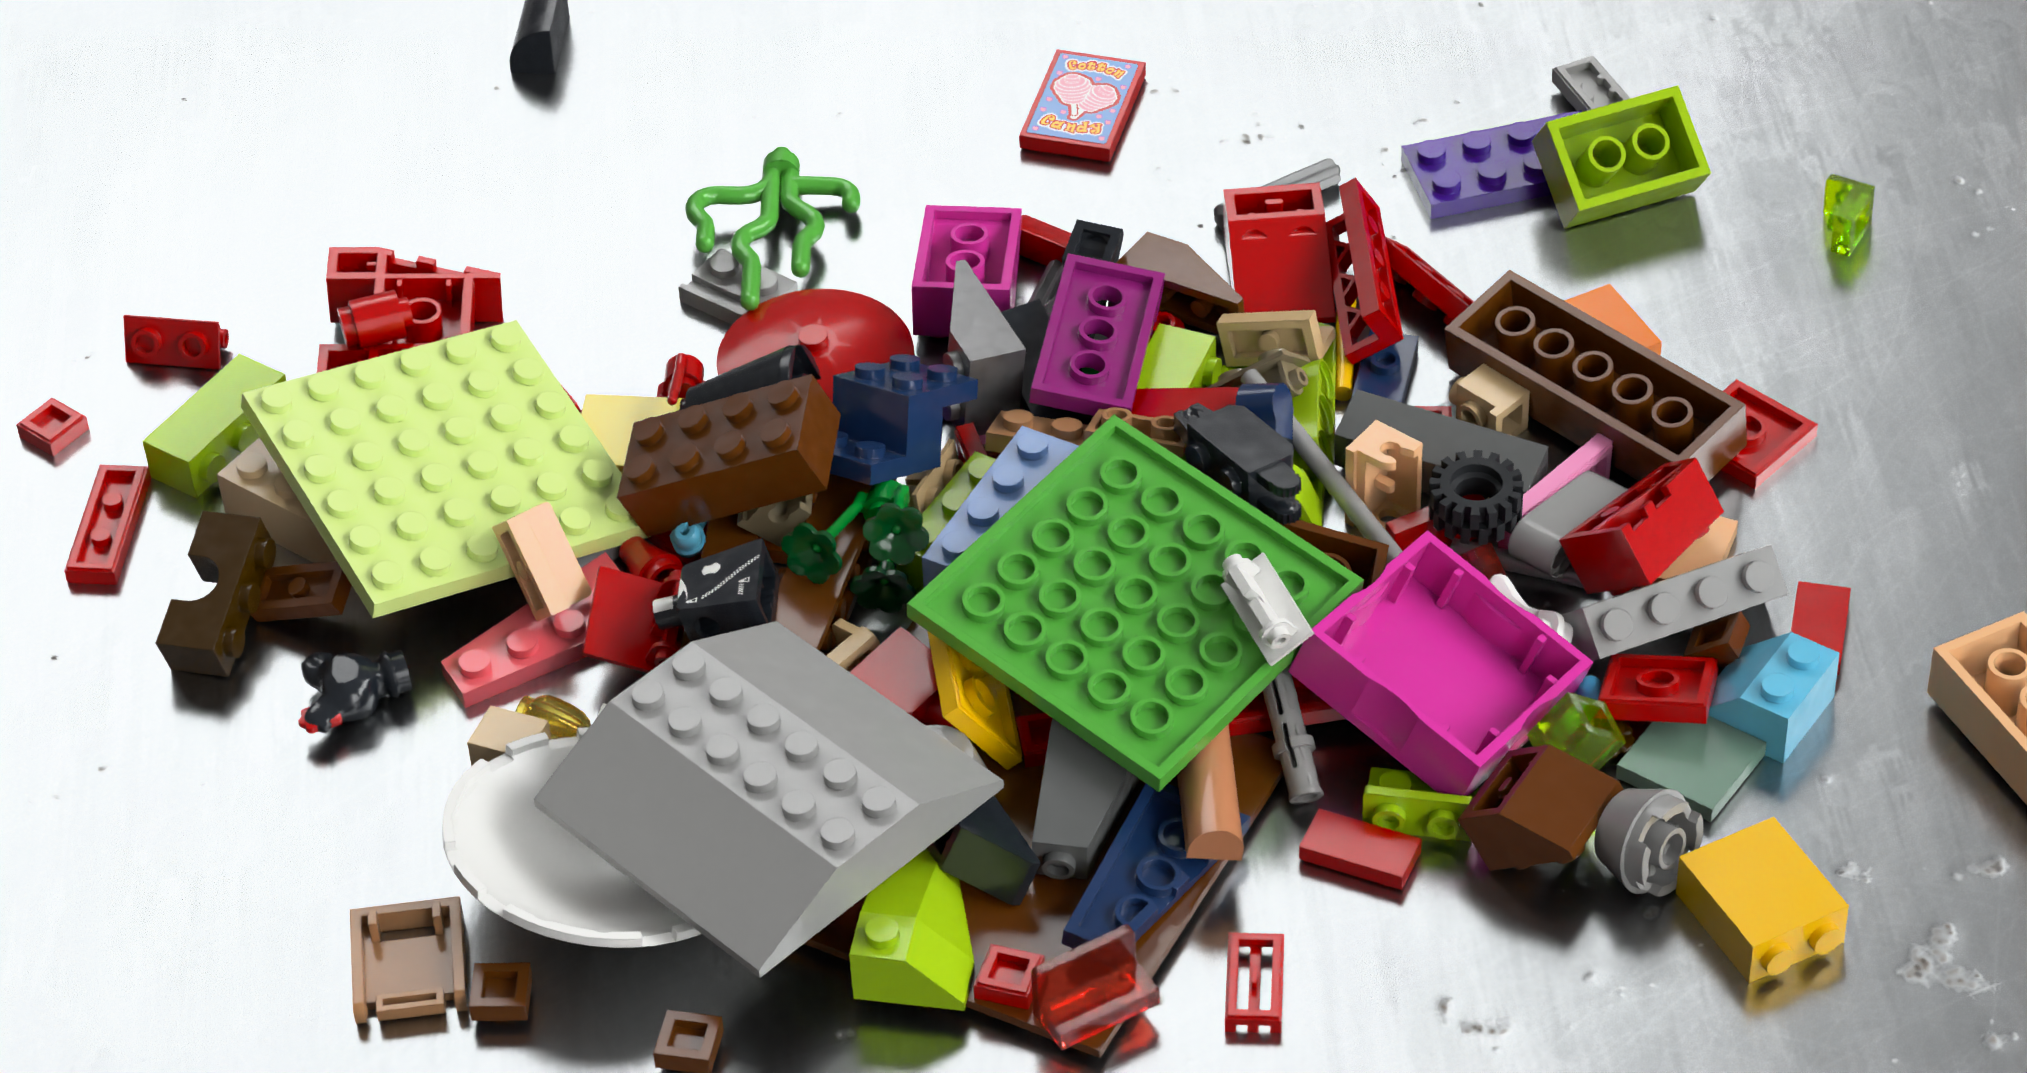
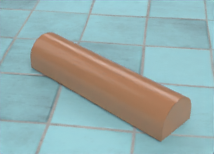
M1228 724L1177 774L1186 858L1242 860L1244 844Z

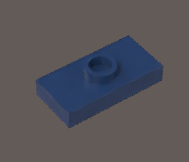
M1370 330L1368 337L1375 333ZM1403 334V340L1361 360L1352 397L1356 389L1404 403L1418 352L1419 336Z

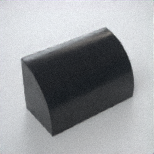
M524 0L509 59L511 73L556 74L570 19L568 0Z

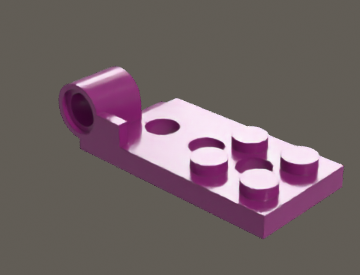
M1068 253L1032 382L1029 403L1095 416L1099 409L1113 407L1132 411L1150 335H1152L1154 323L1159 312L1166 274ZM1107 300L1108 307L1102 306L1096 301ZM1101 334L1106 336L1108 339L1095 340L1088 337L1087 335ZM1085 367L1093 368L1099 373L1090 375L1079 371V369Z

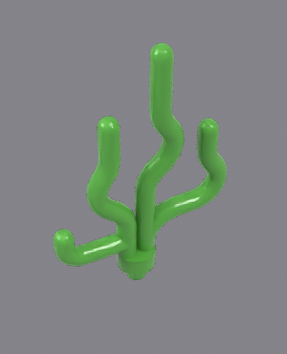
M777 147L766 155L762 165V178L757 183L748 186L705 187L690 195L685 204L686 217L696 228V248L699 252L708 253L714 247L715 226L713 218L704 208L718 204L744 205L760 202L759 217L738 229L730 243L732 256L742 266L740 303L748 311L755 310L760 302L762 268L759 255L750 247V244L765 237L775 228L779 218L780 200L786 212L806 225L795 236L792 244L791 271L798 278L806 277L809 274L811 247L822 238L825 229L821 213L810 204L802 201L799 195L838 196L842 198V208L847 213L857 212L861 205L859 190L851 181L838 177L800 176L799 159L786 147Z

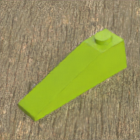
M927 848L866 896L849 953L853 999L965 1011L975 964L960 882L958 878L940 869Z

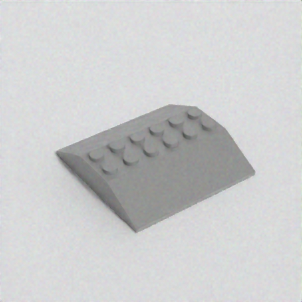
M775 621L691 641L611 699L536 795L534 803L535 807L761 978L1003 789L1004 783L1001 778Z

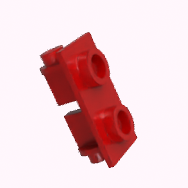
M137 315L123 316L125 362L218 370L221 368L220 348H227L229 331L228 329H221L219 322Z

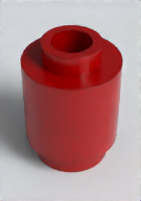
M395 290L349 300V306L337 308L347 347L359 344L360 349L404 339L407 338L405 328L414 326L407 297L398 299Z

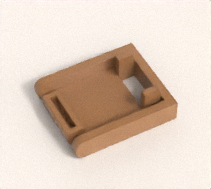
M460 896L349 909L352 1003L356 1024L367 1023L368 1010L376 1009L378 1021L446 1013L447 1000H454L457 1012L469 1010L464 916ZM434 926L436 934L381 941V932Z

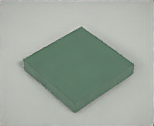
M1708 716L1706 724L1652 722L1617 764L1616 778L1639 789L1677 790L1684 796L1686 802H1689L1691 810L1700 813L1703 819L1712 822L1765 756L1766 742L1711 716Z

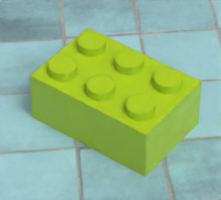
M1679 85L1548 121L1532 140L1564 229L1694 192L1711 174Z

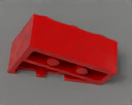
M1696 457L1673 461L1658 467L1560 538L1559 542L1587 594L1609 591L1612 596H1616L1629 591L1633 587L1651 585L1695 540L1709 532V526L1724 510Z

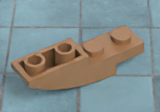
M1113 407L1099 409L1089 425H1085L1074 418L1065 417L1055 420L1033 416L1031 412L1026 410L1014 409L1009 411L1001 410L986 431L985 450L1002 453L1021 426L1080 446L1112 415H1116L1179 458L1185 455L1187 445L1174 431L1173 416L1153 418L1132 414L1131 411L1124 408Z

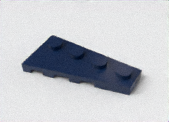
M1145 784L1065 926L1061 944L1113 965L1218 861L1216 859L1186 858L1178 787L1167 784L1158 792L1148 784ZM1240 813L1243 836L1249 829L1251 817Z

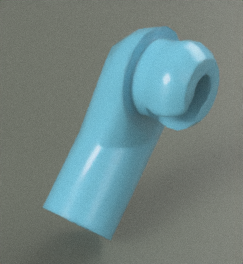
M708 521L691 526L688 525V522H685L672 530L669 536L678 555L691 558L702 553L706 542L703 529Z

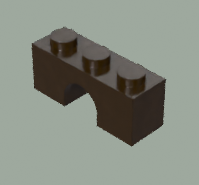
M203 511L187 555L203 582L217 584L210 593L200 599L189 601L171 599L155 644L171 670L229 677L235 658H239L243 652L245 645L244 632L250 615L255 613L259 607L261 598L260 586L266 569H270L274 564L276 544L261 517Z

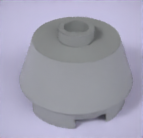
M1625 789L1611 799L1599 819L1594 839L1596 856L1630 892L1635 894L1648 892L1658 897L1667 895L1676 889L1679 856L1701 846L1703 836L1702 815L1691 810L1689 802H1686L1684 796L1677 790Z

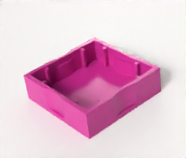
M1427 530L1388 563L1381 576L1373 584L1360 592L1352 594L1312 628L1315 634L1303 642L1288 672L1437 793L1469 796L1488 779L1508 751L1520 749L1549 722L1550 716L1558 712L1562 704L1572 699L1592 666L1593 661L1534 614L1524 610L1505 597L1485 575Z

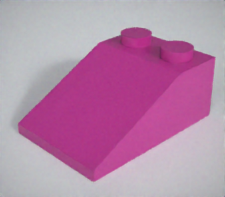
M926 205L911 285L913 335L930 336L933 338L949 337L956 261L966 260L1001 312L1015 307L1022 208Z

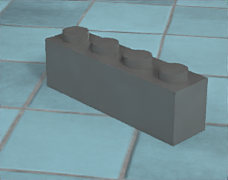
M1356 389L1334 433V465L1345 468L1346 447L1375 420L1422 442L1421 491L1428 494L1430 477L1432 478L1434 467H1441V460L1447 456L1455 462L1456 453L1462 451L1465 452L1467 458L1473 457V450H1483L1482 458L1487 459L1491 452L1500 454V464L1508 458L1514 463V470L1519 469L1522 473V481H1524L1523 494L1547 475L1549 446ZM1482 495L1485 498V500L1490 498Z

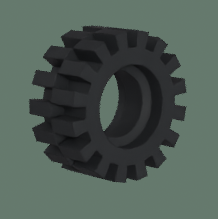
M1473 450V457L1467 458L1465 452L1462 451L1456 453L1455 462L1447 456L1441 460V467H1434L1432 478L1430 477L1429 518L1433 520V526L1437 531L1445 528L1444 537L1453 540L1458 534L1461 535L1460 543L1469 545L1471 538H1478V544L1485 545L1488 544V536H1493L1495 541L1498 542L1504 539L1505 531L1512 534L1515 526L1522 519L1524 481H1522L1520 470H1514V463L1508 458L1500 464V454L1491 452L1487 459L1482 458L1483 450ZM1478 494L1490 498L1486 500H1469L1463 498V496Z

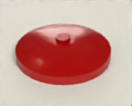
M820 288L782 294L760 303L755 310L747 311L724 335L718 348L716 367L717 374L720 375L788 345H805L812 353L819 368L821 379L817 380V382L833 402V375L854 371L855 365L858 363L871 362L883 364L888 363L892 355L907 354L915 356L913 339L907 325L891 308L876 299L860 293Z

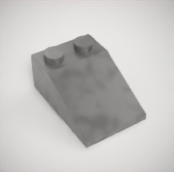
M966 260L956 261L949 344L948 352L943 355V364L957 367L958 374L978 379L977 399L943 407V417L946 421H951L955 428L956 426L973 423L980 436L986 434V431L1001 410L1020 409L1026 348Z

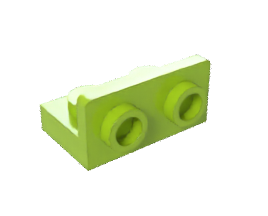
M1371 767L1369 782L1365 786L1363 793L1362 821L1408 835L1471 842L1459 823L1458 818L1477 794L1479 787L1469 796L1437 793L1411 771Z

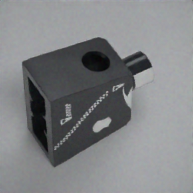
M763 538L686 564L681 569L678 594L653 601V614L658 628L662 631L683 626L691 642L775 622L780 577Z

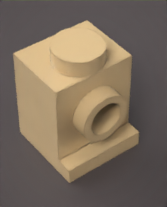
M1483 363L1469 375L1459 378L1452 386L1449 393V401L1456 406V419L1515 437L1528 428L1530 391Z

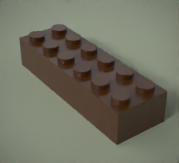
M1508 270L1444 328L1448 367L1450 370L1463 377L1469 375L1483 363L1530 391L1529 417L1580 447L1597 433L1612 440L1611 465L1638 481H1641L1664 463L1695 457L1708 481H1710L1747 445L1746 406L1744 403L1511 270Z

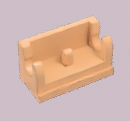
M1375 420L1346 447L1345 480L1385 528L1386 523L1380 520L1382 517L1393 516L1398 518L1421 509L1423 443ZM1345 513V523L1353 527L1355 524Z

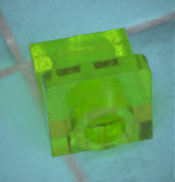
M1830 174L1827 178L1823 213L1825 216H1828L1827 229L1832 231L1831 252L1849 257L1872 224L1875 186L1836 174Z

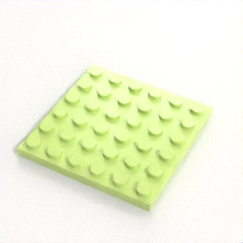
M517 320L242 393L241 409L372 618L515 577L492 527L544 502L551 504L576 558L620 546L632 537L640 536L643 539L647 538L642 529L617 499L622 477L621 472Z

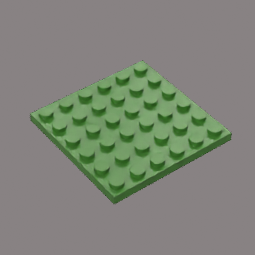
M1112 415L907 603V617L1160 792L1295 659L1302 646L1300 644L1273 666L1269 665L1221 587V584L1225 582L1222 577L1224 571L1222 563L1233 554H1240L1242 558H1248L1252 561L1263 552L1311 629L1352 594L1362 591L1364 579L1116 415Z

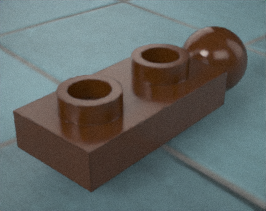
M337 561L271 567L266 569L260 586L261 598L259 607L255 613H251V616L257 622L342 615L352 584Z

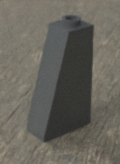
M1053 718L1032 839V850L1041 862L1036 874L1046 875L1059 880L1068 878L1087 880L1140 779Z

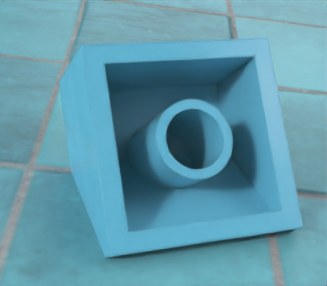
M1793 632L1743 647L1739 659L1727 665L1718 675L1708 716L1765 741V756L1784 763L1834 698L1840 653Z

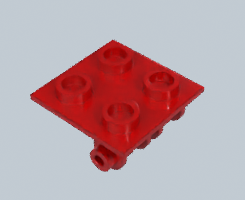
M599 566L582 655L649 673L678 652L684 627L679 626L661 631L654 618L653 601L678 594L681 570L670 572L669 577L665 578L661 583Z

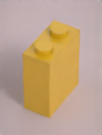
M1771 817L1679 856L1676 894L1748 983L1768 975H1778L1795 963L1816 954L1829 953L1839 944L1844 943L1849 905L1775 817Z

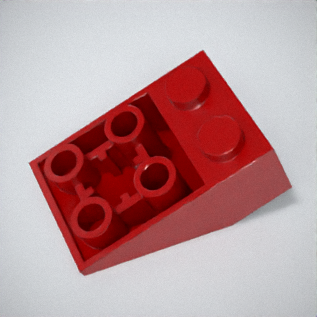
M1320 182L1223 189V228L1231 287L1243 298L1245 313L1315 310L1319 323L1336 322L1326 217Z

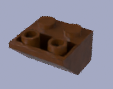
M1550 744L1510 750L1505 754L1460 815L1458 821L1490 871L1514 867L1520 870L1532 865L1552 862L1565 864L1575 860L1584 852L1585 843L1597 828L1604 809L1611 799L1624 789L1618 780Z

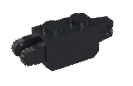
M1197 403L1191 405L1186 410H1179L1173 414L1174 431L1187 445L1185 457L1188 464L1276 522L1290 525L1295 523V521H1299L1301 517V504H1299L1298 500H1295V495L1301 491V477H1299V474H1295L1293 470L1294 445L1245 406L1228 405L1213 412Z

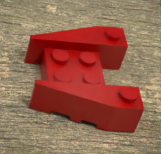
M329 247L326 285L330 323H340L337 308L349 306V300L395 290L398 299L407 297L414 326L405 328L407 338L360 349L359 344L347 347L346 344H319L316 373L473 332L474 322H503L501 273L466 266L463 272L437 267L436 259L418 256L416 262L395 258L394 250L382 247Z

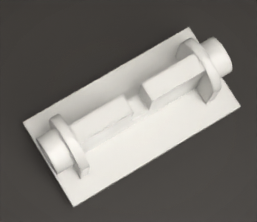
M1263 552L1252 561L1248 558H1242L1240 554H1233L1222 563L1224 569L1222 577L1225 582L1221 584V587L1270 666L1276 664L1315 634Z

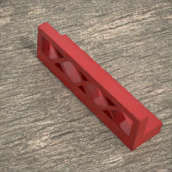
M1356 177L1339 186L1343 214L1326 222L1332 284L1344 355L1352 365L1404 339L1380 207ZM1347 231L1349 243L1341 242L1339 235ZM1351 264L1353 265L1354 276L1346 274ZM1357 297L1360 309L1351 307ZM1366 325H1368L1375 334L1357 342L1358 337Z

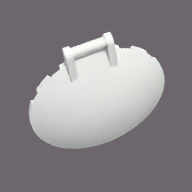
M606 703L602 704L598 715L605 708V706L607 705ZM589 727L577 728V736L549 740L547 734L543 732L506 744L504 754L489 762L481 758L465 771L455 783L447 798L442 821V841L447 861L462 885L479 902L507 921L529 931L561 941L610 948L656 946L678 942L701 934L535 807L534 798Z

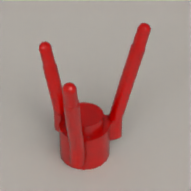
M678 353L671 357L666 363L664 382L658 385L656 397H667V402L671 406L677 403L678 398H685L688 388L704 382L705 369L703 363L697 357L684 353Z

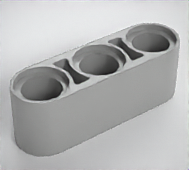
M1587 470L1518 522L1509 539L1508 553L1510 556L1553 578L1560 577L1567 572L1572 564L1559 539L1628 489L1593 471Z

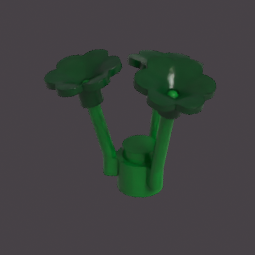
M889 480L873 484L869 494L857 492L853 503L826 531H817L809 523H799L793 532L787 533L781 540L782 550L788 555L787 565L789 569L796 575H806L815 584H823L829 579L830 575L838 573L842 567V559L836 552L837 544L834 538L861 512L866 520L863 525V535L870 542L869 552L874 559L881 562L877 563L876 566L866 567L862 575L854 576L850 581V591L858 595V604L866 609L880 608L887 613L899 612L903 604H907L916 596V590L908 584V576L904 572L897 570L894 563L898 565L911 563L914 560L915 552L924 550L929 543V533L922 526L923 516L921 512L914 507H908L910 502L909 487L897 481Z

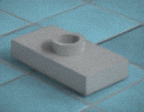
M1594 55L1552 68V82L1576 111L1581 110L1584 112L1630 99Z

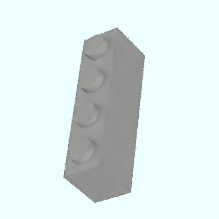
M1770 544L1562 614L1564 621L1570 623L1573 627L1571 644L1594 661L1788 595V591L1774 550Z

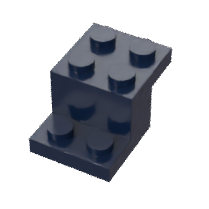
M907 354L892 355L889 358V362L883 364L871 362L858 363L855 365L854 371L833 375L832 403L840 412L841 417L830 474L873 485L940 467L943 407L977 399L978 379L958 374V368L955 366L944 364L927 366L920 364L919 357Z

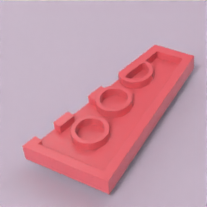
M606 552L581 568L592 590V594L589 597L570 605L569 608L539 621H536L529 604H526L441 661L444 678L465 708L587 657L582 655L598 568L599 566H604L620 571Z

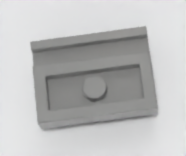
M723 248L717 250L691 274L692 280L688 284L681 283L678 286L681 302L731 325L748 311L740 303L742 266L732 256V252ZM761 266L759 304L782 294L798 291L797 281Z

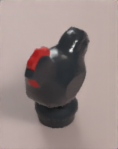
M384 650L377 660H370L355 653H343L334 656L327 652L310 654L301 663V672L305 682L318 690L322 695L311 707L300 711L301 717L298 720V725L309 734H315L316 732L327 733L330 728L338 726L342 722L362 720L372 715L376 710L379 699L384 695L389 694L391 697L399 698L400 693L411 691V679L402 651L398 650L387 653Z

